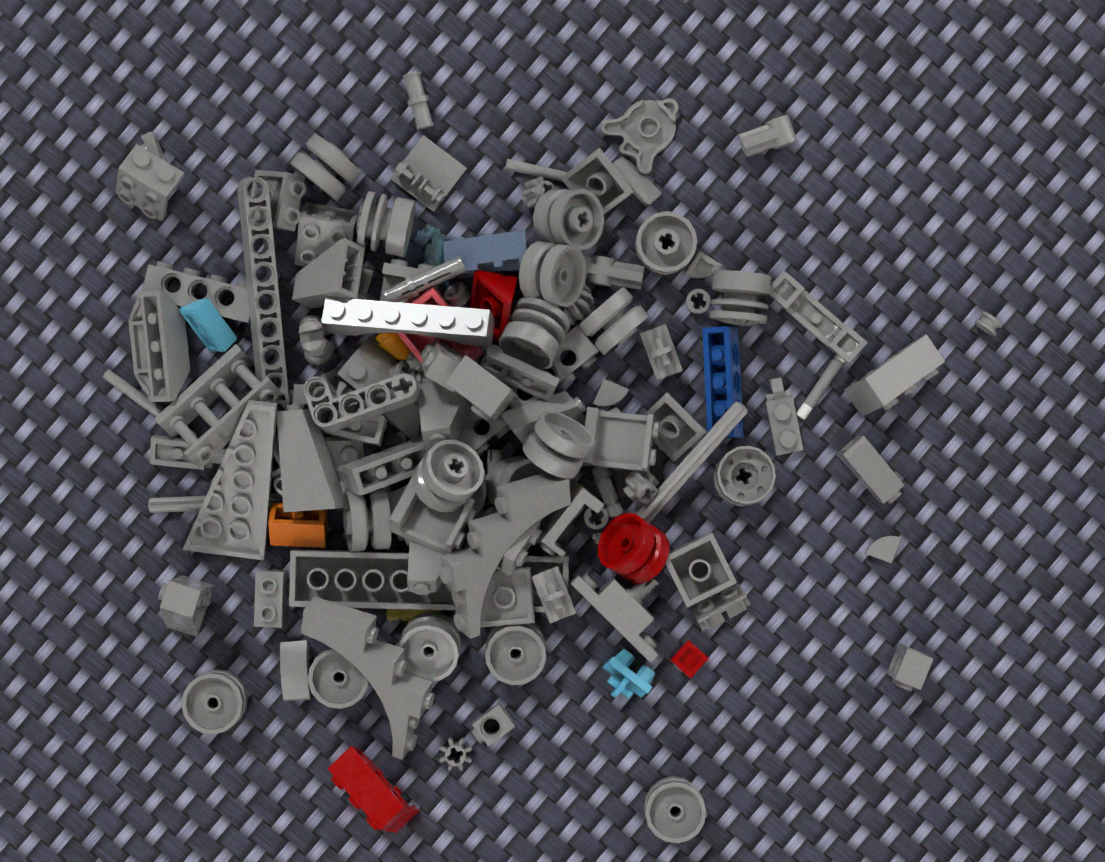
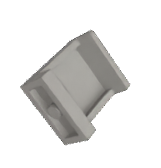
M587 407L585 428L593 435L595 444L588 456L582 458L583 465L649 472L650 466H655L656 449H652L653 438H658L660 422H656L654 414H648V416L600 411L599 408Z
M411 478L389 519L390 532L444 555L454 552L455 549L460 550L466 537L464 531L469 526L468 521L475 520L478 511L475 510V500L469 498L462 508L453 512L436 511L429 508L419 499L414 491Z
M574 479L570 482L571 505L551 512L542 518L539 530L542 531V534L537 543L551 556L557 553L564 557L566 554L556 540L584 504L596 513L604 506L595 495Z

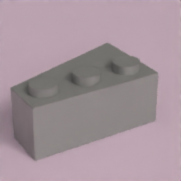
M926 334L887 359L886 362L875 370L868 372L865 377L848 386L844 391L862 417L881 407L886 411L899 402L897 396L901 393H904L906 396L919 387L917 384L919 380L924 378L927 381L938 374L939 370L937 367L943 364L945 360Z
M467 355L464 356L445 382L473 404L470 409L487 422L491 418L497 422L501 414L504 413L516 397L512 389Z
M184 575L168 580L167 584L164 583L158 599L162 600L160 610L166 627L198 637L214 585Z

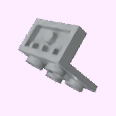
M305 202L300 213L301 218L298 224L295 265L303 267L311 263L340 239L345 238L353 242L359 211Z

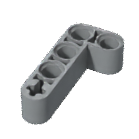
M404 373L335 398L333 389L326 380L316 376L306 381L304 394L316 425L324 432H335L412 404L420 397L421 389L413 376ZM405 384L410 386L409 393L407 394L403 392ZM318 386H324L325 391L323 395L317 398L313 397L314 389ZM392 388L394 389V391H395L394 394H395L396 397H397V398H395V399H394L393 394H392L391 391H390V389H392ZM378 393H386V400L383 403L374 404V397ZM351 403H360V408L356 413H348L347 409ZM333 412V419L329 423H321L324 413Z

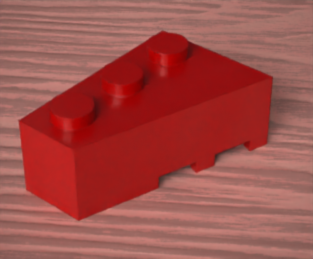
M350 746L328 768L333 775L331 777L332 782L339 789H345L349 793L350 797L348 800L356 809H362L367 814L366 821L376 831L379 829L397 833L420 811L415 805L409 806L400 796L402 791L397 786L393 787L383 776L384 773L360 748Z

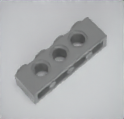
M157 261L156 266L148 264L142 291L164 290L176 306L183 307L200 300L195 296V289L197 286L204 284L208 290L204 298H208L222 317L251 324L246 282L237 281V286L227 284V278L211 274L210 279L199 277L200 271L184 268L182 273L174 271V265ZM173 278H178L181 283L180 289L177 292L171 293L168 289L169 281ZM226 291H232L234 294V301L229 306H224L221 301V297Z
M420 436L342 465L349 492L361 496L412 477L415 468L428 453L425 450L423 437Z

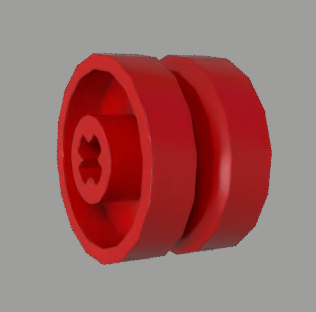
M625 513L612 520L602 532L598 543V557L601 563L633 584H642L657 576L666 564L669 555V541L666 534L634 513Z

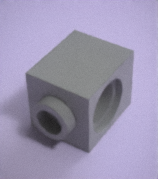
M499 701L473 721L474 729L471 731L481 744L485 741L489 747L512 730L516 723ZM488 719H495L498 721L500 728L496 732H489L485 729L484 722Z

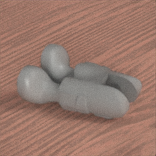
M307 315L299 324L301 346L304 349V357L307 362L319 366L331 359L335 350V342L325 338L330 334L321 323L322 317Z

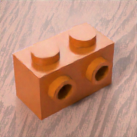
M271 503L268 521L270 545L326 548L328 533L327 509L284 512L283 503Z

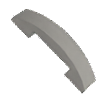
M783 271L770 286L769 295L805 329L850 364L868 343L805 291V288L786 271Z

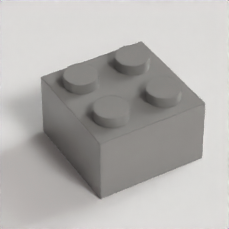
M712 532L669 552L665 565L687 608L737 583Z

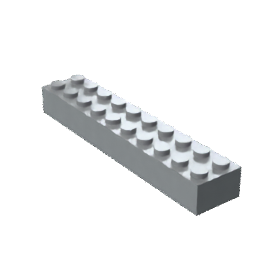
M294 549L290 551L289 607H307L314 597H318L350 608L456 610L451 594L453 589L443 582L437 592H430L427 595H419L408 591L409 552H350L349 550ZM527 555L521 567H530L534 612H545L532 576L558 566L568 591L569 555H564V557L560 555Z

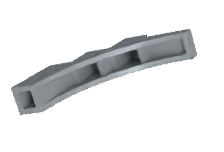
M545 472L496 487L497 498L495 499V507L498 513L468 521L469 533L467 534V541L470 547L440 556V578L444 584L453 589L451 594L456 608V614L454 615L455 626L470 639L480 636V615L484 595L492 574L503 555L517 538L534 523L551 512L571 505L569 479Z
M314 597L303 611L301 634L321 641L339 652L355 665L371 683L381 699L389 718L393 737L392 757L403 760L409 750L413 751L416 745L417 735L414 734V731L419 724L420 717L433 704L434 694L431 693L433 681L405 673L407 664L403 660L405 649L376 640L379 631L375 627L377 616Z

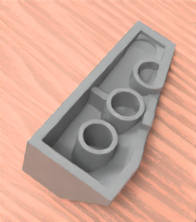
M369 336L340 369L335 378L344 382L355 391L391 378L390 368L397 365V361L392 355L377 345L378 341ZM409 385L404 388V394L409 393ZM390 389L391 393L394 396V399L397 398L394 394V389ZM378 393L374 397V404L383 403L386 400V393ZM418 400L412 404L382 414L391 425L408 439L412 440L422 436Z

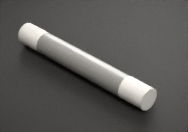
M837 354L797 411L796 415L803 420L807 418L845 362Z

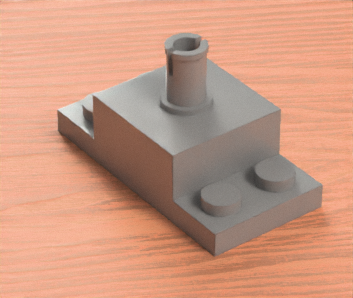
M577 573L570 580L571 585L650 663L658 656L655 649L658 646L656 642L646 632L642 635L640 634L654 620L652 614L642 605V600L659 585L654 578L646 586L647 582L634 584L629 589L612 577L598 592L595 590L598 584L587 573L583 577Z

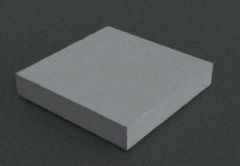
M530 567L515 568L511 576L496 569L492 574L484 595L480 627L535 623Z

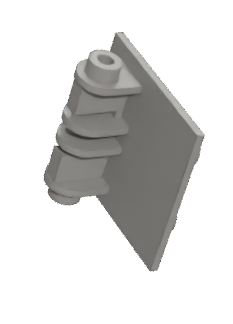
M423 135L405 160L397 165L394 170L395 173L390 179L434 212L467 168Z

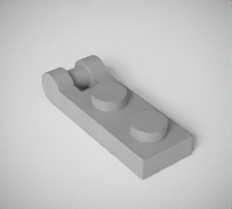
M498 345L489 346L485 352V357L480 363V366L494 377L548 402L559 382V378L551 375L549 372L537 369L520 359H515L503 353V350Z

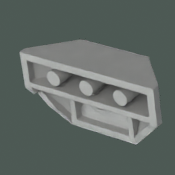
M164 290L138 292L137 301L128 320L134 375L142 389L148 394L147 398L150 402L175 401L190 372L185 318Z

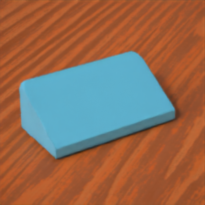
M208 298L200 299L179 309L180 313L209 351L225 352L236 341V335Z

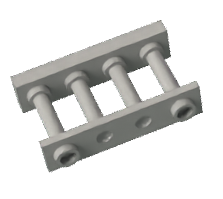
M237 344L154 418L172 438L178 433L190 446L184 454L199 469L232 440L249 400L273 403L282 394L268 377L260 382L253 375L249 368L254 363ZM239 377L252 389L241 401L228 389ZM219 396L232 408L220 420L208 408ZM198 415L211 427L199 439L187 426Z

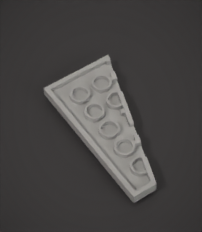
M249 400L182 550L256 560L265 559L277 403Z

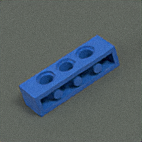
M732 326L702 328L707 433L734 402L738 401L742 404L739 328ZM743 419L725 439L744 438Z

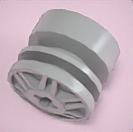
M369 191L358 216L356 228L357 244L366 248L369 238H371V251L376 252L381 240L385 241L386 254L405 257L414 222L416 201L397 197L393 207L388 208V196L386 194H382L379 204L376 205L377 193Z
M714 271L712 290L724 293V298L712 299L711 305L720 306L723 309L722 311H710L709 318L736 326L766 324L767 316L755 314V310H768V305L758 302L756 299L757 296L770 294L771 276L744 271Z
M531 297L521 298L516 303L514 312L510 316V322L505 326L499 339V347H501L503 353L515 359H520L537 369H549L559 352V345L564 341L565 334L570 328V320L562 310L547 301Z
M752 446L736 447L726 453L716 464L713 473L714 487L719 496L727 503L739 507L749 506L764 499L773 489L776 478L775 467L770 457L761 449ZM739 470H742L743 474L748 473L749 475L745 485L742 481L736 480V476L740 474Z

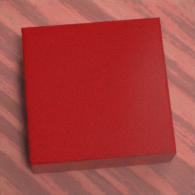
M688 639L670 658V661L691 679L709 658Z

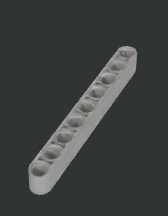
M245 177L239 182L237 191L255 374L260 382L266 377L269 379L274 376L276 377V387L282 394L273 403L279 405L280 411H287L286 405L290 404L269 188L265 180L261 178ZM252 182H255L259 188L257 195L254 197L248 194V186ZM255 210H258L261 214V220L257 225H253L250 220L251 214ZM261 238L264 248L261 252L256 253L253 249V243L256 239ZM264 266L267 271L266 277L259 281L256 278V271L259 267ZM263 294H267L269 297V303L265 308L259 306V298ZM269 321L272 325V330L268 335L264 336L261 332V327L265 322ZM273 349L274 359L266 363L264 354L266 351Z

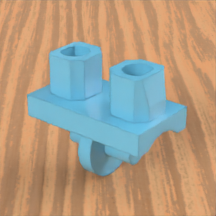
M626 649L620 651L615 657L610 658L602 668L611 674L607 682L614 687L611 692L614 698L622 693L629 699L633 692L642 698L651 690L652 686L650 683L655 672L645 665L641 666L636 674L628 667L635 658Z

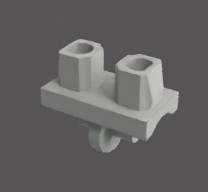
M666 324L640 333L656 380L683 371Z
M558 566L532 576L550 624L576 614Z

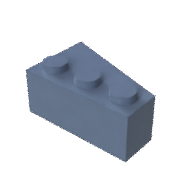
M520 230L481 235L472 238L452 237L449 241H444V263L460 255L467 271L448 280L473 279L474 272L478 270L508 276H519L520 263L527 250L526 231Z

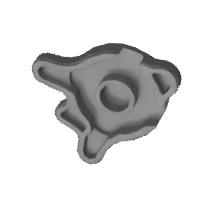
M672 98L662 101L641 100L629 107L620 118L603 121L600 129L605 136L622 137L623 143L619 147L620 154L634 158L639 173L647 175L652 171L655 157L670 145L675 136L676 114L679 110V105Z

